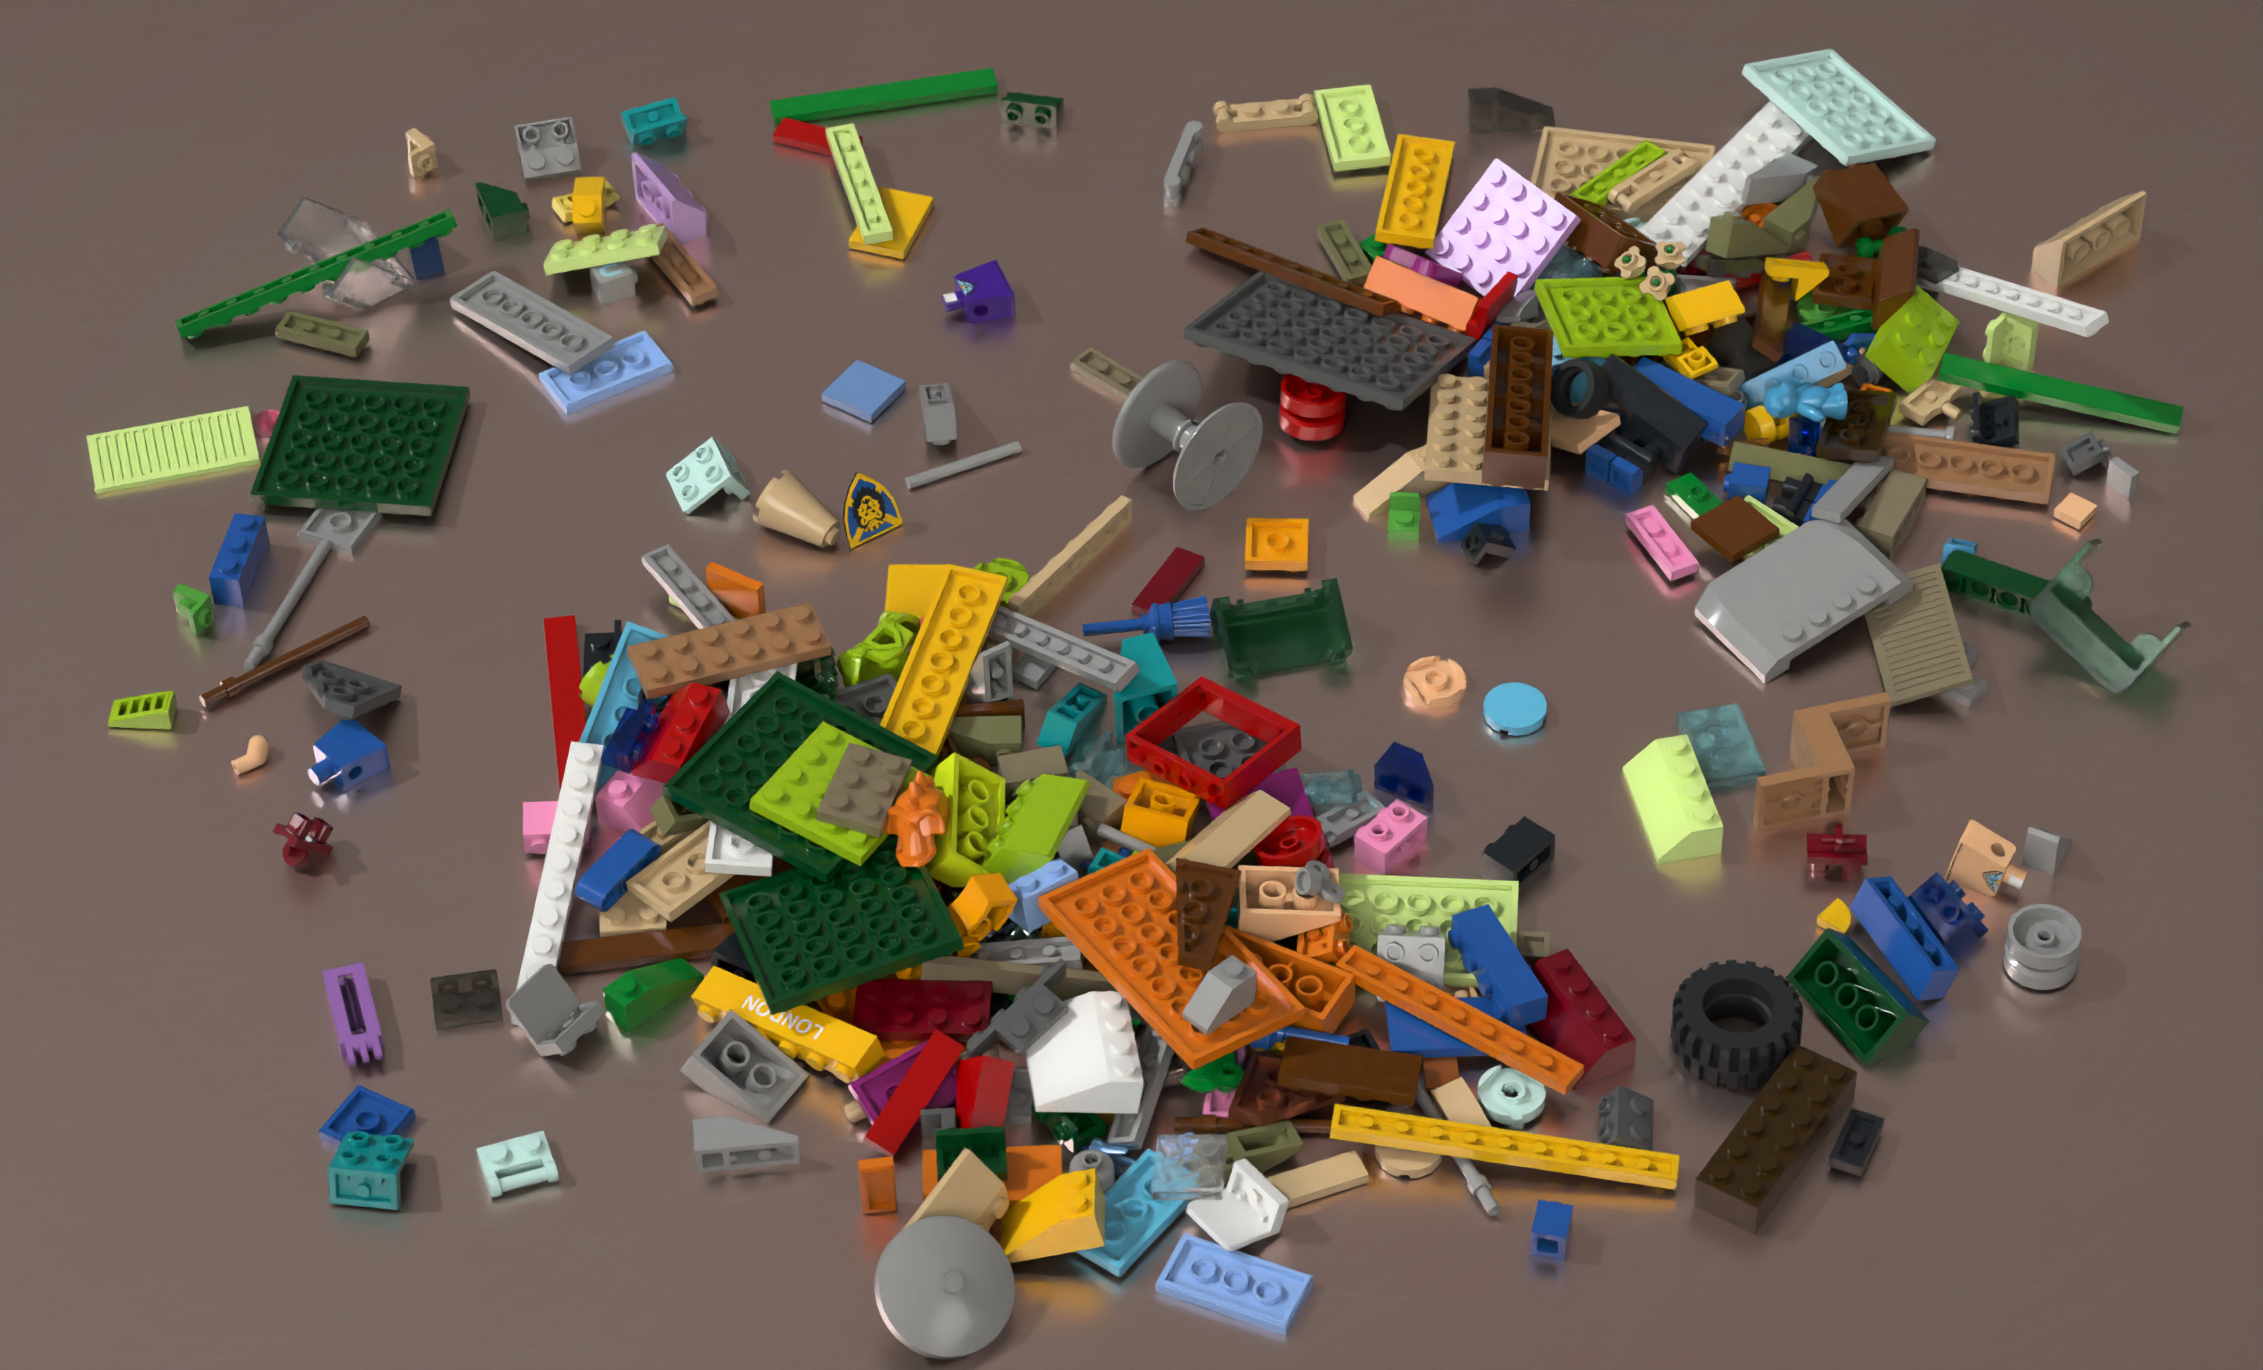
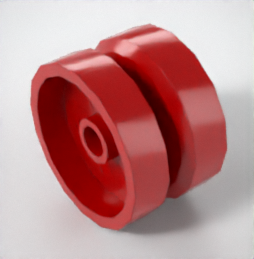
M1287 374L1281 382L1279 425L1283 431L1292 437L1302 440L1320 441L1330 439L1340 434L1344 429L1347 393L1335 392L1328 386L1319 383H1308L1302 380L1301 377Z
M1288 816L1253 848L1260 866L1305 867L1308 861L1315 860L1323 863L1328 868L1335 867L1329 847L1326 845L1327 842L1321 823L1310 816Z

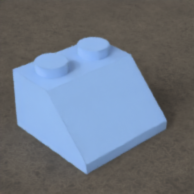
M1058 858L1046 863L1043 867L1028 875L1019 877L1016 881L1009 884V887L1018 899L1009 918L1028 933L1051 922L1038 907V897L1078 880V872Z

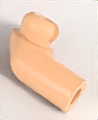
M263 735L253 736L249 740L247 754L231 761L237 775L259 767L266 762L270 748L266 737Z

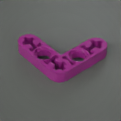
M1389 243L1383 255L1384 258L1408 267L1412 271L1457 288L1463 276L1458 271Z

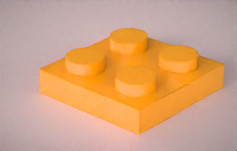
M1247 518L1245 570L1307 571L1309 519Z

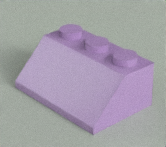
M639 153L631 154L636 200L657 224L663 222L681 244L707 235L706 222H708V214L702 205L699 206L696 203L691 191L685 190L681 185L678 176L672 174L664 164Z

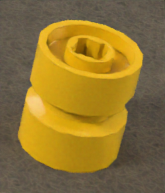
M1756 406L1745 411L1743 431L1747 440L1752 445L1763 447L1773 443L1776 439L1781 440L1798 432L1799 423L1796 413L1784 419H1776L1766 412L1764 406Z

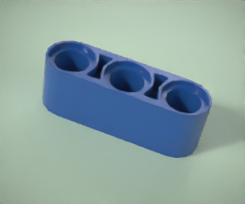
M629 829L583 874L576 885L575 896L599 911L607 912L628 891L626 881L658 859L661 846L635 829Z

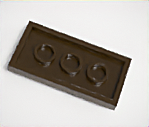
M1844 389L1847 392L1848 398L1846 418L1844 420L1826 418L1816 447V457L1826 458L1829 461L1843 459L1857 460L1860 463L1878 462L1897 405V392Z

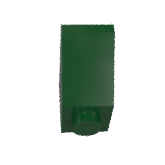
M482 182L475 183L478 207L494 241L528 232L526 220L530 219L529 209L526 202L521 203L517 192Z

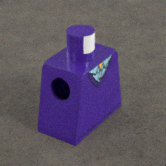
M997 260L957 274L954 277L955 292L944 294L941 297L945 312L961 309L967 322L970 323L1016 317L1015 294Z

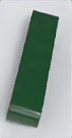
M1954 550L1950 552L1941 566L1948 591L2067 632L2079 630L2092 608L2090 597L2081 591L1964 551Z

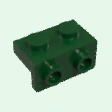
M1032 1094L1031 1111L1035 1119L1039 1123L1044 1122L1051 1130L1055 1140L1059 1144L1064 1143L1072 1153L1089 1145L1095 1138H1101L1107 1134L1106 1124L1095 1113L1036 1112Z
M986 1125L980 1128L959 1129L953 1127L935 1131L938 1182L964 1148L972 1151L1001 1181H1008L1005 1127Z

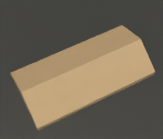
M1262 790L1246 795L1221 813L1167 861L1165 865L1174 874H1176V858L1232 868L1290 816L1291 810L1288 806Z

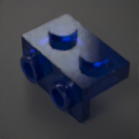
M642 698L637 710L626 708L601 757L602 764L628 774L631 773L635 762L641 760L645 750V743L649 736L653 735L659 722L654 702Z

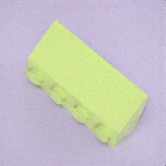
M1687 734L1655 739L1624 765L1622 772L1657 864L1721 854L1724 826Z

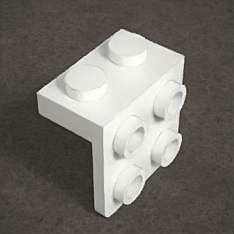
M1244 1158L1234 1162L1226 1189L1188 1203L1186 1212L1223 1249L1233 1251L1279 1233L1289 1200Z

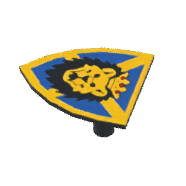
M856 472L848 487L843 509L844 529L850 549L903 524L899 509L889 491L872 477Z

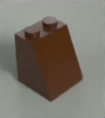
M1855 163L1846 169L1837 170L1836 168L1825 170L1820 174L1819 179L1813 186L1837 249L1856 245L1858 237L1868 236L1872 241L1888 237L1890 229L1896 225L1898 226L1909 211L1906 203L1875 163L1864 165L1863 163Z

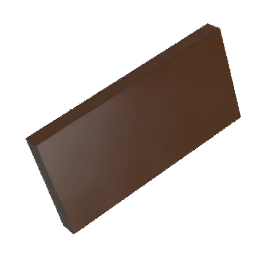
M1287 1036L1277 1085L1294 1091L1303 1089L1318 1091L1328 1096L1337 1094L1352 1096L1362 1101H1369L1371 1099L1386 1101L1396 1106L1414 1105L1423 1056Z

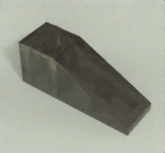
M1481 87L1468 89L1467 119L1470 134L1543 130L1544 126L1555 127L1553 107L1499 88Z

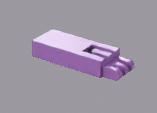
M361 962L322 971L342 1057L348 1059L349 1066L356 1065L355 1055L357 1054L361 1055L363 1063L370 1062L368 1056L370 1051H373L376 1060L383 1059L381 1051L384 1049L383 1038L364 963ZM366 1027L367 1032L363 1033L361 1028Z

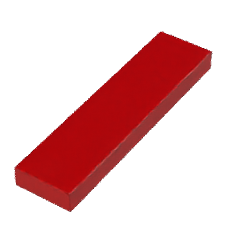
M936 1029L865 1135L863 1141L885 1155L894 1157L921 1116L920 1111L927 1107L965 1047Z

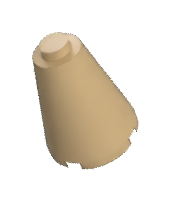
M787 469L781 471L784 476L780 480L774 477L761 493L756 503V507L760 511L758 516L753 514V521L761 526L822 548L835 544L841 535V530L839 529L840 522L794 473Z

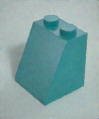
M1153 632L1122 640L1120 656L1135 661L1140 672L1120 693L1114 692L1115 736L1117 744L1126 742L1125 735L1178 695V683Z

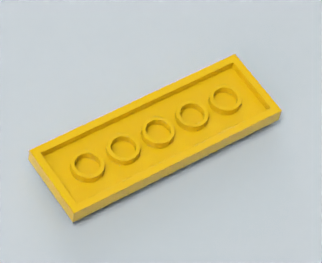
M1398 134L1376 227L1375 241L1391 245L1413 246L1418 249H1433L1454 153V141Z

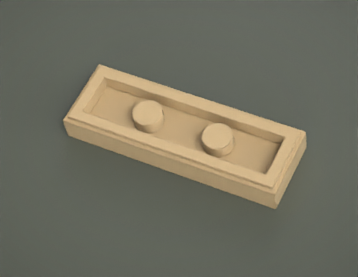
M1352 1150L1266 1179L1289 1200L1287 1208H1291L1368 1183L1369 1174L1356 1150Z

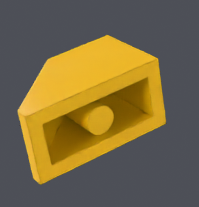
M605 177L575 178L573 226L576 235L605 234Z

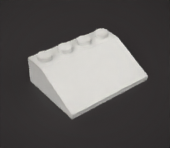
M1091 991L1063 1001L1068 1006V1012L1025 1051L1035 1111L1138 1114L1144 1081L1127 1000L1119 992Z

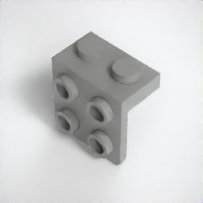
M1386 924V929H1379L1377 957L1443 991L1446 932H1439L1440 927L1431 925L1419 926V931L1406 930V925ZM1376 996L1378 1001L1385 1002L1384 999Z
M552 964L543 965L505 1003L507 1010L541 1057L554 1054L563 1056L572 1051L577 1046L576 1040L582 1034H587L595 1029L599 1024L598 1019L606 1012V1009L599 1000L580 1003Z

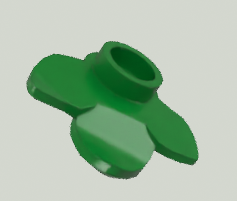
M1231 1052L1195 1070H1191L1185 1075L1181 1083L1198 1092L1210 1093L1217 1089L1221 1092L1229 1093L1238 1088L1244 1071L1235 1062L1234 1052Z

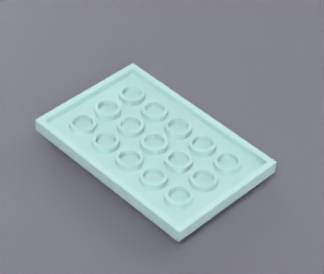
M1832 49L1744 64L1742 75L1845 166L1919 153L1934 148L1936 139Z

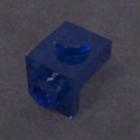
M1789 417L1788 452L1816 457V447L1820 438V422H1815L1805 417Z

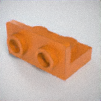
M1341 909V921L1298 934L1297 952L1324 963L1333 962L1336 966V963L1351 948L1349 943L1350 932L1353 931V923L1350 915L1344 913Z

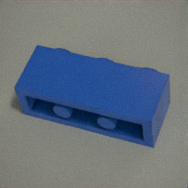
M234 514L208 577L214 604L237 607L245 606L270 544L265 516Z

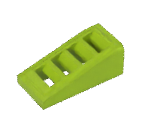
M163 691L114 700L108 726L172 729L178 708L175 692ZM120 710H126L125 715H119Z

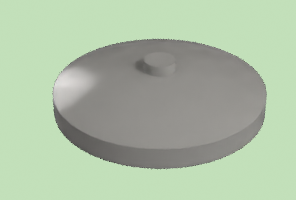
M955 1216L927 1217L905 1227L886 1245L878 1261L875 1273V1298L886 1326L906 1347L931 1358L956 1359L968 1356L984 1348L1003 1330L1014 1304V1276L1002 1247L992 1235L979 1225Z

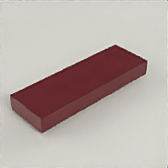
M1176 547L1131 604L1132 612L1138 615L1148 614L1152 603L1164 604L1168 601L1170 604L1175 603L1203 567L1204 556Z

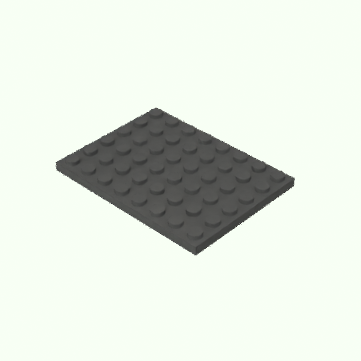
M1259 271L1187 325L1183 337L1193 341L1197 346L1211 347L1220 350L1224 355L1238 356L1247 359L1251 364L1265 365L1274 368L1278 373L1292 374L1301 377L1305 382L1319 383L1328 386L1332 391L1355 395L1362 401H1374L1383 404L1385 408L1393 411L1405 409L1436 383L1439 375L1446 374L1461 362L1474 348L1477 340L1476 338L1399 313L1381 317L1263 271Z

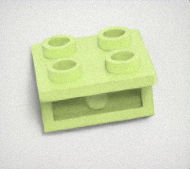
M2003 311L1996 320H1991L1986 328L1987 344L1982 356L1985 359L1984 362L1996 365L2003 362L2016 369L2029 372L2034 365L2039 322Z

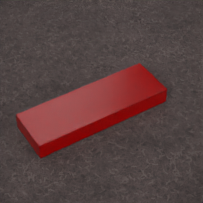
M784 117L772 134L774 143L833 156L826 138L825 128L827 127ZM858 135L860 143L863 145V136Z

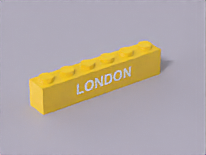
M716 966L711 968L691 996L698 1009L697 1013L703 1020L709 1023H714V1021L719 1023L732 1009L789 1058L795 1059V1057L806 1061L812 1068L818 1071L825 1069L832 1072L838 1079L846 1083L853 1082L875 1070L885 1056L877 1036L804 1004L794 1007L789 1011L771 1015L757 984Z

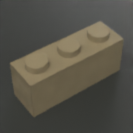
M1892 468L1888 477L1882 479L1879 483L1875 498L1870 497L1864 516L1858 517L1854 524V527L1889 560L1925 502L1927 479Z

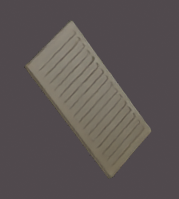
M1940 563L1904 573L1913 582V591L1889 606L1882 602L1864 613L1885 691L1891 700L1890 708L1974 683Z

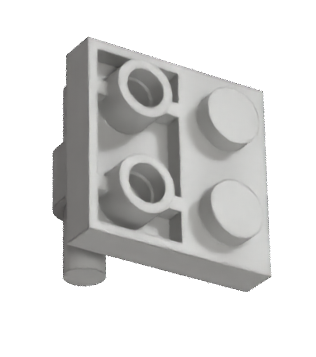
M572 116L515 125L517 149L521 158L525 183L582 173Z

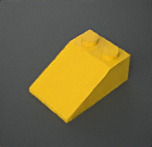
M1095 1168L1061 1174L1007 1209L1006 1213L1002 1216L1001 1247L1009 1263L1105 1246L1106 1199Z

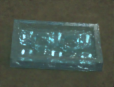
M1738 703L1676 713V725L1680 735L1687 734L1708 789L1756 782L1757 777L1766 776L1765 767Z

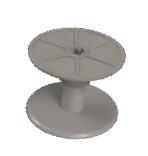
M1176 360L1167 362L1151 371L1132 390L1118 414L1113 430L1112 445L1117 460L1130 468H1142L1152 465L1165 457L1173 449L1180 453L1173 475L1174 494L1181 506L1188 510L1199 511L1207 509L1224 499L1245 477L1258 453L1263 425L1258 410L1244 402L1225 405L1214 411L1202 422L1198 419L1194 422L1202 396L1201 378L1199 372L1191 363Z

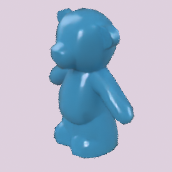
M1782 382L1780 386L1765 389L1763 404L1766 412L1776 419H1784L1796 413L1812 421L1823 422L1826 418L1844 420L1847 414L1848 398L1842 382L1835 383L1830 388L1811 386V384L1805 383L1796 391L1789 382Z

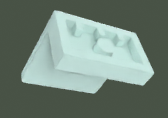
M713 437L666 473L683 512L686 514H690L721 488L728 494L733 492L741 500L751 494L733 454Z

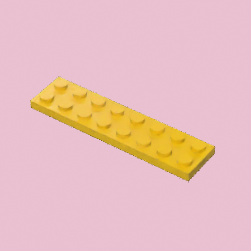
M947 563L880 726L939 756L970 680V671L982 650L1007 588V576Z

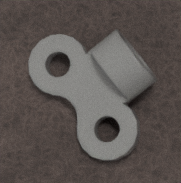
M1308 861L1305 868H1300L1295 875V888L1301 895H1315L1320 892L1326 900L1333 903H1340L1345 897L1344 890L1330 880L1329 868L1319 861Z

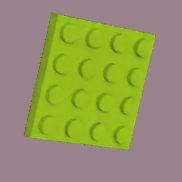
M1647 276L1624 279L1623 277L1536 279L1534 290L1564 358H1608L1611 354L1638 357L1640 355L1668 356L1681 354L1683 344L1663 301H1658L1649 293L1643 294L1640 291V283L1644 282Z
M823 721L750 799V809L862 866L889 835L885 834L883 830L879 838L818 821L817 810L849 743L878 751L881 750ZM911 766L910 773L900 795L908 789L909 783L914 781L916 773L919 771L918 769Z

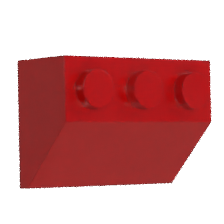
M692 682L673 693L631 770L632 775L667 783L724 725L730 710L722 690Z

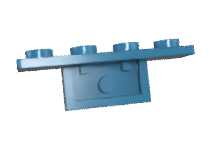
M1834 340L1829 341L1743 382L1738 387V390L1742 391L1746 398L1747 405L1745 411L1756 406H1764L1765 389L1780 386L1782 382L1792 384L1795 391L1805 383L1811 384V386H1819L1818 381L1845 369L1847 364Z

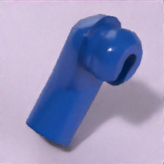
M1851 334L1840 348L1847 364L1858 362L1857 358L1860 357L1859 350L1861 348H1869L1876 334Z

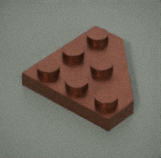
M1253 1050L1229 1107L1228 1120L1262 1127L1344 1101L1346 1096L1338 1094L1328 1096L1318 1091L1304 1089L1294 1091L1287 1087L1279 1086L1277 1082L1282 1056Z

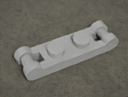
M1190 121L1185 125L1164 177V189L1166 190L1164 204L1169 208H1176L1181 205L1180 190L1183 183H1188L1190 166L1195 165L1197 154L1203 150V140L1200 138L1203 134V125L1199 121Z

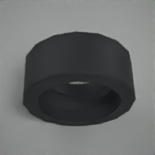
M1581 359L1565 361L1556 369L1551 379L1550 399L1552 405L1557 412L1577 419H1588L1596 415L1604 406L1608 396L1609 384L1606 373L1599 365ZM1585 372L1588 380V390L1582 402L1574 407L1570 400V387L1574 378L1579 373Z

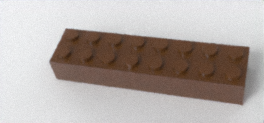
M1493 325L1481 483L1496 487L1507 485L1519 486L1524 489H1544L1549 439L1554 334L1552 330Z

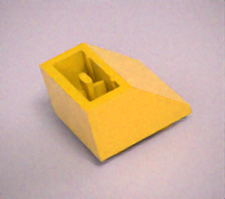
M1729 280L1665 299L1677 333L1684 331L1685 337L1709 330L1708 324L1711 323L1715 329L1737 322V315L1746 313Z

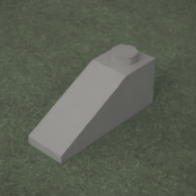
M1788 153L1746 177L1741 201H1743L1744 205L1786 201L1817 176L1819 165Z
M949 383L920 385L919 392L927 442H933L934 445L951 443V440L957 439L954 401Z
M1008 641L981 652L970 671V680L966 687L967 702L969 704L1014 700L1011 644Z
M729 1116L692 1119L697 1173L801 1163L797 1135Z

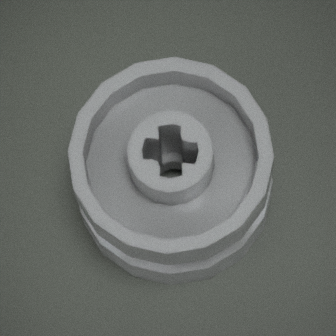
M2033 904L2019 909L2011 916L2007 926L2006 944L2003 953L2005 970L2013 980L2022 986L2035 990H2052L2064 986L2073 979L2078 967L2079 950L2082 941L2081 925L2072 914L2063 908L2050 904Z

